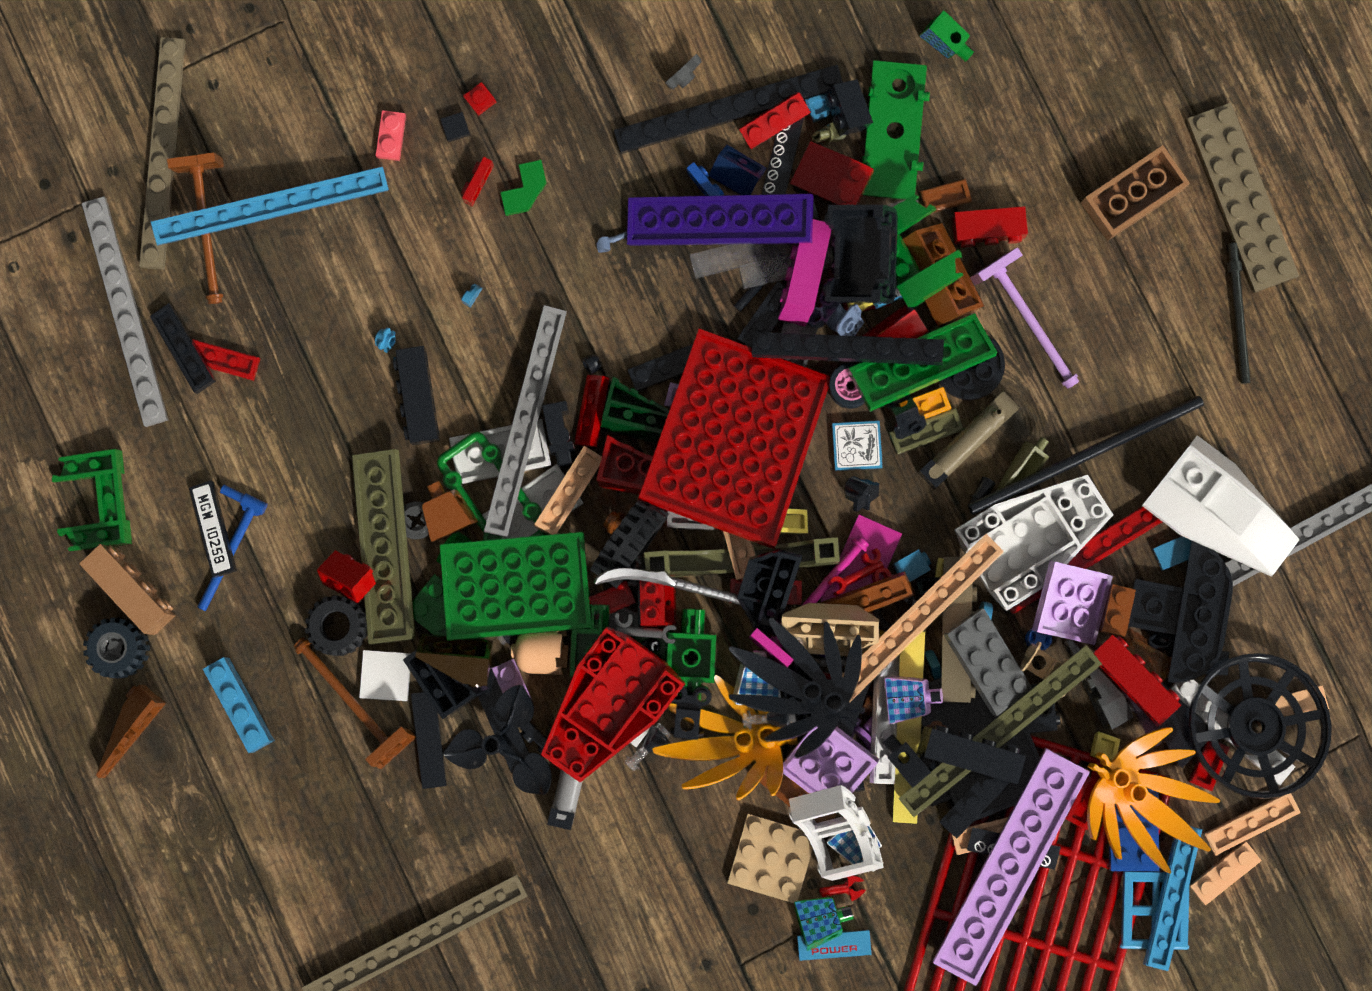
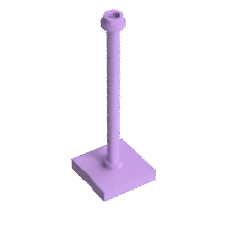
M1017 247L971 276L970 279L974 285L985 281L992 275L995 279H999L1063 377L1062 385L1069 389L1079 382L1077 373L1072 375L1006 274L1007 269L1005 267L1022 256Z

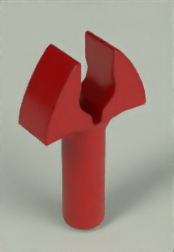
M856 875L849 876L844 884L820 888V896L827 897L846 893L850 895L851 901H854L866 889L854 891L849 887L854 882H862L864 880Z

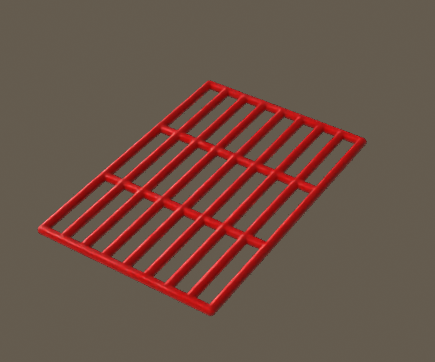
M1031 736L1035 747L1047 748L1056 754L1071 757L1070 761L1079 765L1081 760L1104 767L1100 764V759L1090 756L1091 753ZM1144 769L1138 770L1139 773L1157 774ZM1092 770L1090 778L1098 781L1100 776L1097 771ZM1158 774V776H1162V777H1166V778L1172 779L1171 777H1167V776ZM1161 793L1159 800L1168 806L1170 796ZM1014 806L1006 809L1004 818L1010 816ZM989 816L972 822L970 826L988 822ZM1102 822L1094 854L1080 851L1085 829L1076 826L1071 847L1057 844L1061 830L1060 827L1051 845L1060 846L1059 854L1067 856V861L1045 938L1040 940L1030 937L1049 872V868L1040 867L1021 934L1006 929L985 969L979 991H990L1004 939L1018 943L1005 991H1015L1027 946L1041 950L1030 991H1040L1050 953L1064 957L1055 991H1065L1074 960L1087 964L1080 991L1091 990L1097 967L1111 971L1105 991H1116L1127 949L1120 948L1121 936L1114 961L1100 958L1123 871L1113 872L1091 954L1076 951L1100 867L1109 869V859L1103 858L1108 841L1104 822ZM950 832L904 991H914L934 919L938 918L949 922L945 933L946 936L966 899L978 857L976 852L968 853L952 912L938 909L955 850ZM1077 860L1091 865L1068 946L1063 947L1053 943ZM1146 882L1135 883L1133 905H1140ZM1132 915V930L1137 915ZM936 965L929 991H939L945 969ZM958 977L954 991H964L967 981Z

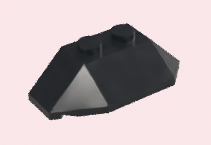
M777 549L749 558L737 599L749 618L753 629L758 628L760 631L775 634L769 623V618H773L779 624L781 623L782 614H784L802 555Z

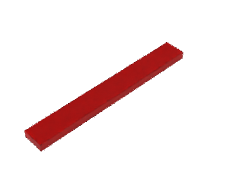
M1142 506L1093 536L1067 565L1087 569L1162 523V521ZM1042 589L1010 608V613L1013 615L1039 599Z

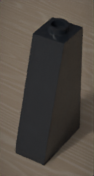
M1161 683V685L1168 691L1169 688L1166 687L1163 683ZM1181 700L1178 701L1181 706L1158 727L1146 715L1154 730L1166 727L1173 728V731L1161 740L1165 750H1194L1189 732L1190 709ZM1195 714V732H1207V725ZM1207 742L1198 743L1200 749H1201ZM1194 755L1175 761L1173 764L1177 768H1183Z

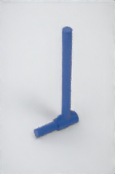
M223 485L220 493L240 502L242 509L245 511L230 540L234 556L253 516L263 515L268 504L247 493L243 494L229 486ZM223 576L211 578L197 606L199 609L207 610Z

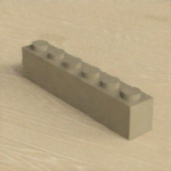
M944 557L943 575L962 557ZM972 584L943 611L941 680L943 703H970L971 698H975L976 688L974 684L971 683V679L943 635L975 612L972 611V602H977V587H972Z

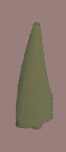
M1040 437L1035 445L1025 441L1009 465L996 491L1039 471L1049 458L1043 452L1049 441L1043 437ZM1014 495V496H1012V497H1010V498H1008V499H1005V500H1003V501H1001V502H1004V501L1013 499L1016 495Z

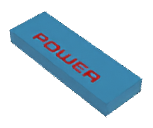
M870 930L842 932L841 936L809 951L806 950L802 935H797L799 961L872 955Z

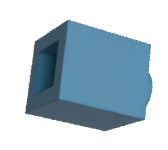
M918 549L892 566L897 574L905 571L909 582L931 570L929 567L931 561L925 552L921 553Z

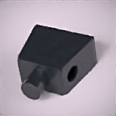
M894 734L882 742L891 753L887 758L912 788L931 773L907 742L901 744ZM902 752H905L909 757V761L904 764L898 758Z

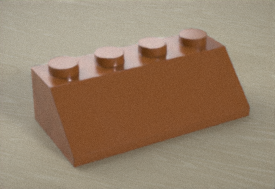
M943 223L916 230L903 238L920 271L956 251ZM955 258L956 273H963V276L925 300L931 316L938 327L951 323L984 307L960 258Z

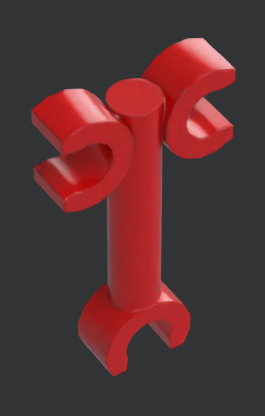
M878 548L871 550L874 555L873 560L868 557L867 553L861 555L863 563L868 566L843 578L835 576L829 579L828 585L833 582L839 585V590L833 593L834 596L843 593L846 586L871 574L873 583L880 580L879 574H883L884 578L891 576L890 571L884 568L880 560L881 553Z

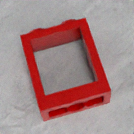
M640 580L641 626H676V588ZM667 600L671 601L669 606L666 604Z

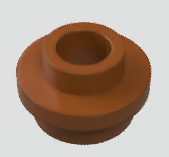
M615 511L609 514L604 523L608 533L613 534L624 519V514L621 512L616 513Z

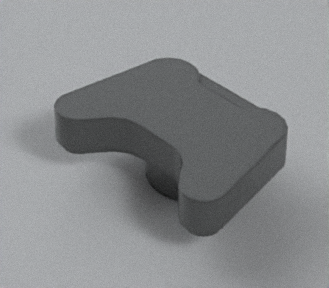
M697 54L694 55L676 74L666 81L667 87L670 90H674L680 85L683 89L696 77L693 71L700 65L702 59Z

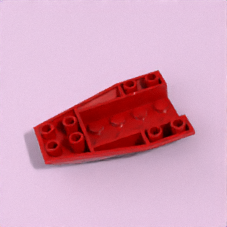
M606 627L577 665L541 756L578 782H582L656 723L683 688L685 682L667 662L632 637Z

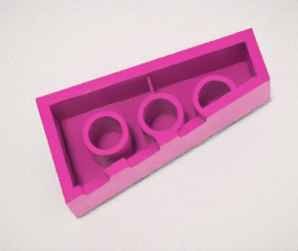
M813 219L812 243H797L796 246H792L789 258L792 260L791 267L788 266L785 281H787V285L781 293L780 302H782L778 320L805 327L814 310L831 234L829 225H826L823 221Z

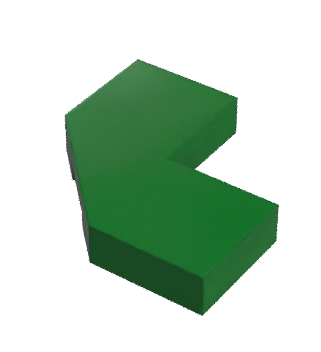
M542 160L519 164L523 187L501 192L506 216L528 212L547 185Z

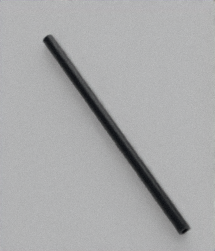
M1196 396L967 504L968 509L974 515L1203 407V400L1200 396Z

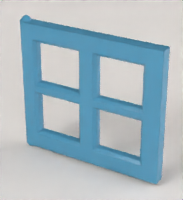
M1123 871L1120 948L1147 949L1149 939H1132V915L1152 916L1153 925L1159 900L1160 882H1163L1165 872ZM1133 882H1153L1152 905H1133ZM1189 888L1174 950L1189 949Z

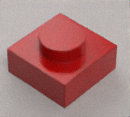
M482 82L463 96L477 116L496 103L495 98Z

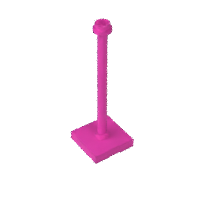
M857 536L856 539L853 538L851 542L854 545L802 606L808 603H817L832 585H828L829 579L840 576L860 551L864 553L867 551L869 544L860 536ZM757 628L749 637L761 650L767 651V655L775 662L788 667L794 660L781 649L783 646L777 636L769 639Z

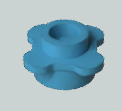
M388 327L380 329L375 337V345L380 350L384 349V352L388 353L396 341L395 331H390Z

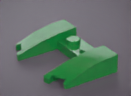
M913 195L894 206L898 216L896 281L899 284L897 288L908 307H916L963 276V273H956L955 258H962L960 250L920 271L900 234L937 210L932 204H929L926 208L916 202L920 197L918 195Z
M111 449L59 457L58 461L65 464L61 476L53 475L52 482L95 478L100 523L57 529L59 536L67 534L73 546H70L68 551L95 549L100 544L113 547L132 544L130 520H126L121 478V474H125L122 450Z

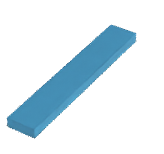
M1191 827L1201 837L1203 829ZM1173 838L1167 863L1171 873L1165 872L1143 962L1146 966L1169 971L1198 848L1176 838Z

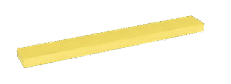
M925 631L920 633L900 653L899 676L924 678ZM922 716L897 723L896 738L901 744L907 742L915 753H917L921 739ZM905 752L899 754L898 758L903 764L909 761V757ZM896 767L893 822L917 824L918 815L913 817L898 799L912 787Z

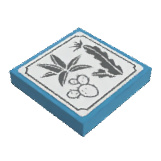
M880 421L832 423L835 471L883 468Z

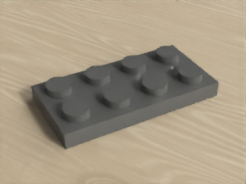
M984 608L978 609L943 634L993 716L1001 714L1033 689Z

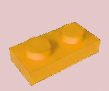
M944 387L913 398L918 407L919 414H924L925 419L951 410ZM908 400L899 403V407L905 406Z

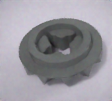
M411 502L404 506L406 537L410 539H422L429 535L424 513L421 514L423 512L422 502ZM421 514L420 520L425 526L416 525L413 527V521L410 520L411 518L408 515L417 517Z

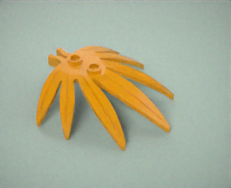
M715 675V683L726 702L749 724L746 725L726 716L701 709L699 727L714 732L735 735L671 743L654 747L652 749L653 753L688 761H713L740 756L709 769L681 785L682 789L700 788L721 782L737 774L755 761L756 763L747 773L738 789L736 800L743 799L758 785L767 766H769L767 786L770 795L774 796L781 785L783 777V758L780 747L785 744H798L797 737L784 741L766 742L764 739L766 736L780 729L767 723V713L769 712L757 710V714L753 708L735 705L729 699V695L734 693V688L718 675ZM670 703L668 709L676 714L677 704ZM689 717L683 718L685 721L694 724L693 719Z
M1170 727L1154 730L1136 738L1127 744L1111 762H1109V758L1104 753L1097 752L1095 756L1100 759V764L1104 767H1099L1094 763H1089L1087 766L1091 770L1097 771L1101 777L1095 784L1088 802L1087 824L1090 838L1093 840L1097 839L1103 811V822L1108 842L1115 857L1122 859L1118 822L1114 806L1116 803L1119 814L1135 842L1166 873H1171L1169 866L1130 805L1151 824L1170 836L1204 851H1211V848L1180 816L1158 798L1150 794L1147 788L1186 800L1208 803L1220 802V799L1186 783L1138 772L1139 769L1165 765L1196 753L1194 750L1168 749L1137 757L1171 733L1173 728Z

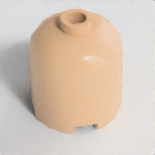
M567 631L518 635L516 644L511 645V657L516 659L517 666L525 673L565 675L563 668H567L568 645H564L563 636L567 637Z

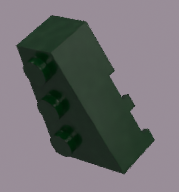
M613 377L600 429L658 444L669 410L653 400H648L638 394L637 390L628 388L620 383L617 378Z

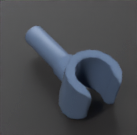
M627 232L613 237H601L597 242L598 252L610 251V243L626 238Z

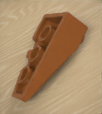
M145 685L134 686L126 694L128 699L123 704L96 773L98 778H106L166 704L165 701Z

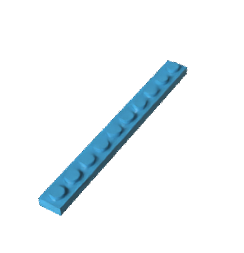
M383 167L152 221L151 225L156 244L159 246L381 193L389 189Z

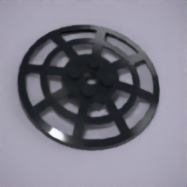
M1260 653L1240 655L1217 665L1198 685L1189 710L1190 739L1194 751H1196L1195 754L1202 766L1212 778L1225 788L1251 798L1266 799L1287 795L1302 788L1313 779L1328 755L1332 725L1325 698L1310 676L1286 659ZM1248 662L1268 663L1285 670V673L1278 683L1264 677H1250ZM1238 664L1240 679L1226 685L1218 694L1207 686L1221 671ZM1294 677L1308 690L1317 710L1302 712L1296 698L1286 689ZM1251 684L1263 685L1273 690L1267 699L1253 698ZM1241 686L1244 701L1233 707L1223 698L1230 691ZM1202 694L1212 702L1207 720L1208 731L1196 733L1195 712L1198 700ZM1281 695L1290 704L1295 715L1284 717L1281 710L1275 705ZM1217 708H1220L1229 715L1227 728L1215 730ZM1320 719V744L1315 758L1302 752L1306 738L1305 722ZM1254 720L1260 722L1262 726L1259 734L1255 733L1251 728ZM1297 724V739L1295 746H1292L1284 741L1286 726ZM1230 738L1233 745L1237 748L1231 759L1223 752L1218 739ZM1211 742L1218 757L1227 765L1222 777L1207 763L1198 743ZM1280 749L1289 755L1281 764L1271 768L1267 754ZM1244 755L1257 756L1261 770H1252L1240 766ZM1295 760L1309 766L1308 770L1297 781L1284 788H1278L1274 775L1286 770ZM1235 772L1249 777H1264L1269 791L1246 790L1231 784Z

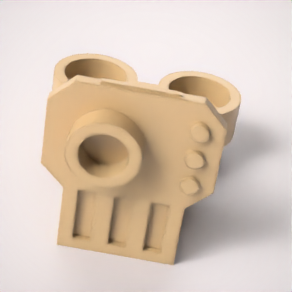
M1038 641L1036 644L1032 643L1025 652V658L1020 664V670L1024 672L1027 669L1044 680L1070 658L1062 662L1039 649L1042 643ZM1038 655L1043 656L1046 660V665L1041 670H1037L1032 666L1033 658Z

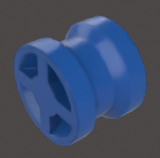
M1031 628L1025 635V642L1029 647L1032 643L1036 644L1039 641L1042 643L1039 649L1043 651L1051 645L1052 636L1033 631Z

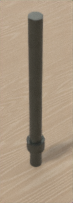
M1229 243V262L1227 266L1228 273H1231L1241 384H1248L1251 381L1240 276L1242 261H1239L1237 243Z

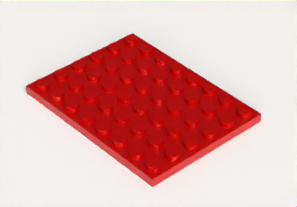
M698 329L638 500L775 549L829 388L830 376L784 359L752 357L751 347Z

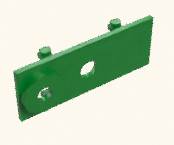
M873 61L871 87H869L868 96H870L869 112L873 123L867 127L865 155L862 157V163L873 168L874 172L862 196L906 200L915 195L917 171H923L924 163L919 162L918 159L924 101H929L930 92H925L927 65ZM896 79H901L905 82L906 87L901 92L895 91L892 87V83ZM896 122L902 125L903 135L898 139L888 136L887 127L889 124Z

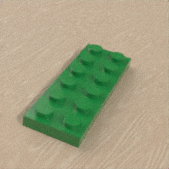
M976 314L969 315L917 338L944 340L943 366L862 362L849 368L848 373L869 411L871 412L995 357L997 350Z

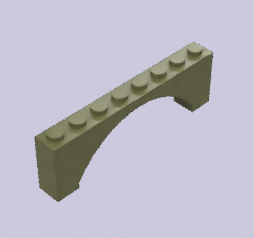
M838 537L776 545L775 549L766 546L754 547L756 555L777 549L802 555L799 568L837 565L840 562ZM728 549L644 552L646 571H665L674 578L734 573Z

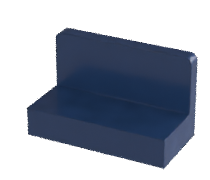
M726 145L719 153L709 176L740 195H751L767 168L731 146Z

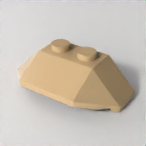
M808 603L782 614V626L804 646L809 654L825 655V622L829 623L833 631L840 656H848L857 635L861 637L862 652L879 642V619L857 605Z

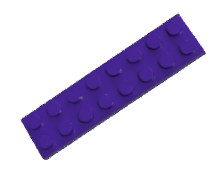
M812 194L628 198L627 245L812 243Z

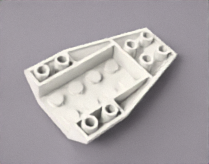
M1198 435L1142 505L1179 535L1269 576H1273L1299 541L1297 536L1238 466Z
M1085 475L995 504L955 529V533L964 554L985 534L1004 551L979 578L988 592L1007 611L1043 588L1050 560L1068 564L1113 516V513L1089 476Z

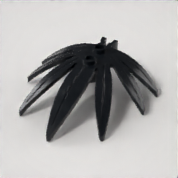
M769 618V623L785 651L813 681L807 680L793 670L768 658L731 646L729 647L730 652L756 676L776 689L802 700V702L779 697L730 694L729 699L741 705L769 713L784 715L811 714V717L788 724L764 738L766 742L784 741L801 736L818 727L806 737L797 749L794 756L796 759H799L818 749L831 736L840 718L849 719L850 723L855 726L858 725L859 721L853 718L851 713L845 711V709L853 713L857 711L863 714L865 712L864 707L852 705L849 702L854 694L861 672V637L857 635L852 643L846 660L844 677H842L839 648L829 623H824V651L831 679L827 680L816 661L804 646L773 618Z

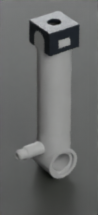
M563 770L560 771L547 825L571 830L582 782H578Z

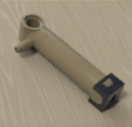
M1003 391L929 461L918 474L935 490L1020 407Z

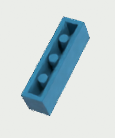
M223 657L203 668L248 753H254L274 742L275 740L230 658Z

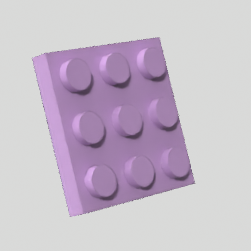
M1050 560L1032 630L1095 645L1113 576Z
M816 727L806 733L783 761V774L808 793L839 785L844 786L853 793L878 764L879 758L836 727L831 736L818 749L802 758L796 759L794 755L806 737L818 728Z

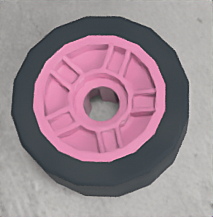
M849 362L842 364L830 376L829 394L833 401L843 408L853 409L865 403L856 386L853 390L848 389L846 386L847 382H853L848 373L849 368L859 363Z

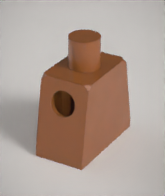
M440 481L427 486L432 500L423 503L422 509L432 542L478 522L458 490L445 493Z

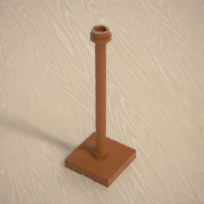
M213 152L167 159L170 170L176 173L190 172L193 175L197 210L206 209L202 173L208 169L223 168V158ZM209 233L201 235L209 295L205 297L208 300V304L222 303V298L224 297L218 291L211 234Z
M305 637L301 638L293 646L296 649L295 652L297 654L303 653L380 742L379 747L365 760L371 767L382 769L416 738V735L410 729L401 726L391 736H387L309 647L311 645L309 640H306Z

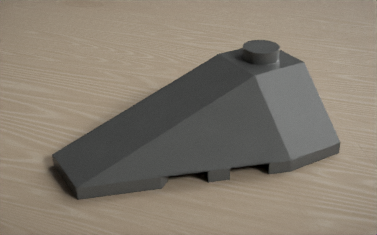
M1072 640L1063 642L1070 658L1080 651L1079 647ZM1098 668L1081 681L1103 729H1114L1134 717L1132 714L1134 708L1130 699H1125L1124 695Z

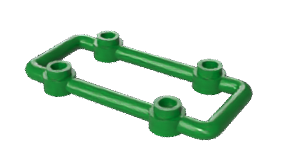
M473 432L443 452L437 459V466L443 474L444 486L449 490H458L477 518L478 522L476 523L484 534L483 541L503 539L502 536L484 532L485 518L462 487L461 475L456 471H451L446 463L477 441L483 449L482 456L484 460L488 463H493L500 473L502 465L500 448L495 444H490L483 433ZM520 487L517 499L523 506V516L528 521L535 523L541 515L542 509L537 503L531 502ZM538 529V531H536L529 537L543 536L547 534Z

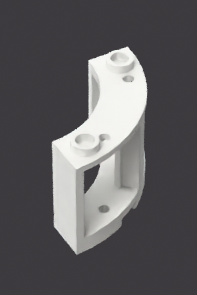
M842 785L789 799L790 807L788 812L792 823L799 826L809 839L818 861L817 868L821 877L831 881L884 868L877 839L872 837L867 827L871 824L863 807L856 806L854 803L856 797ZM837 812L843 816L816 823L814 818ZM853 830L864 862L833 869L824 837Z

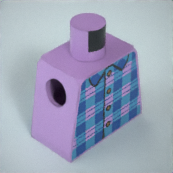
M888 676L884 678L889 724L928 715L931 713L930 704L943 703L942 689H929L927 679L903 676Z

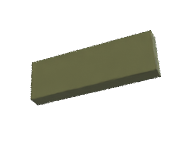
M956 408L925 419L927 424L925 428L919 433L912 434L906 438L897 439L894 431L889 432L896 454L899 455L961 432L964 428Z

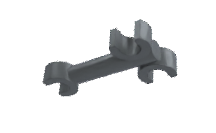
M619 613L615 615L614 620L619 632L629 636L663 638L667 643H675V639H669L666 636L668 630H676L674 625L666 626L664 629L629 626L633 621L632 614H629L626 623L620 622Z

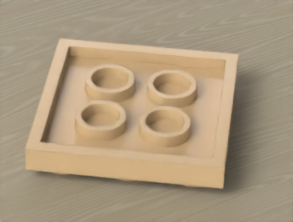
M747 814L727 883L794 903L798 901L813 847L802 829Z

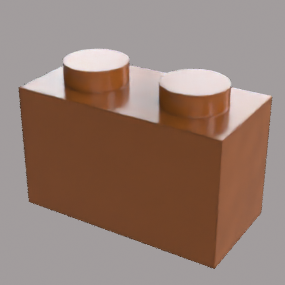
M1114 584L1110 585L1099 628L1100 633L1126 637L1136 592L1135 589Z

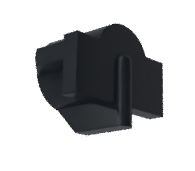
M852 476L844 485L845 498L854 503L853 510L856 512L862 508L870 510V502L879 497L880 484L868 479Z

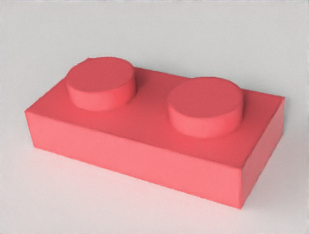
M382 110L376 158L400 161L406 121L405 113Z

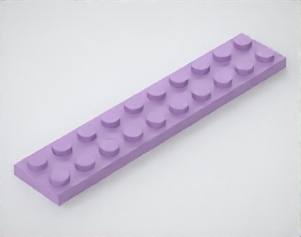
M1045 748L933 959L935 965L975 986L978 984L1088 777L1089 770Z

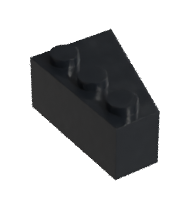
M416 650L403 659L442 720L456 713L489 689L483 685L481 687H471L468 684H462L416 658Z

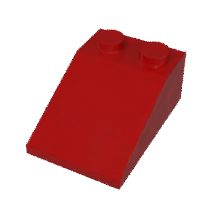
M810 141L790 184L833 205H858L874 169Z

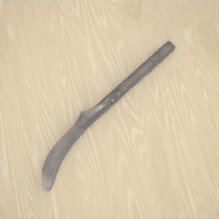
M618 567L601 573L594 580V583L597 585L624 579L648 581L740 605L737 599L738 594L674 578L665 571H646Z

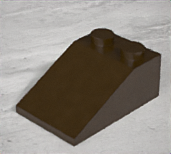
M421 634L415 657L462 684H468L471 687L487 686L491 669L493 640L464 639L447 641V636Z

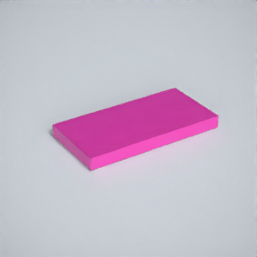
M858 515L840 555V560L854 545L851 542L853 538L856 539L857 536H860L869 544L865 552L868 554V557L873 560L874 555L871 550L878 548L881 553L880 560L884 568L887 569L902 533ZM860 551L839 577L843 578L868 566L861 559V555L865 553ZM872 574L846 586L845 591L841 594L873 583ZM879 574V579L882 580L884 576ZM834 582L820 602L836 597L833 593L839 590L838 583Z

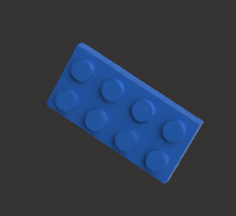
M1147 788L1150 794L1158 798V792ZM1115 803L1122 859L1115 857L1109 844V871H1159V866L1144 853L1127 830ZM1130 805L1159 849V828L1151 824Z

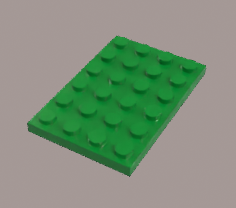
M584 532L440 545L447 641L592 628Z

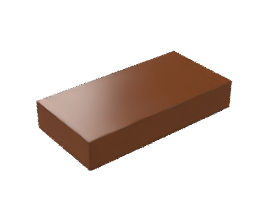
M966 179L920 191L923 206L927 208L929 204H932L936 207L937 210L932 213L972 202Z

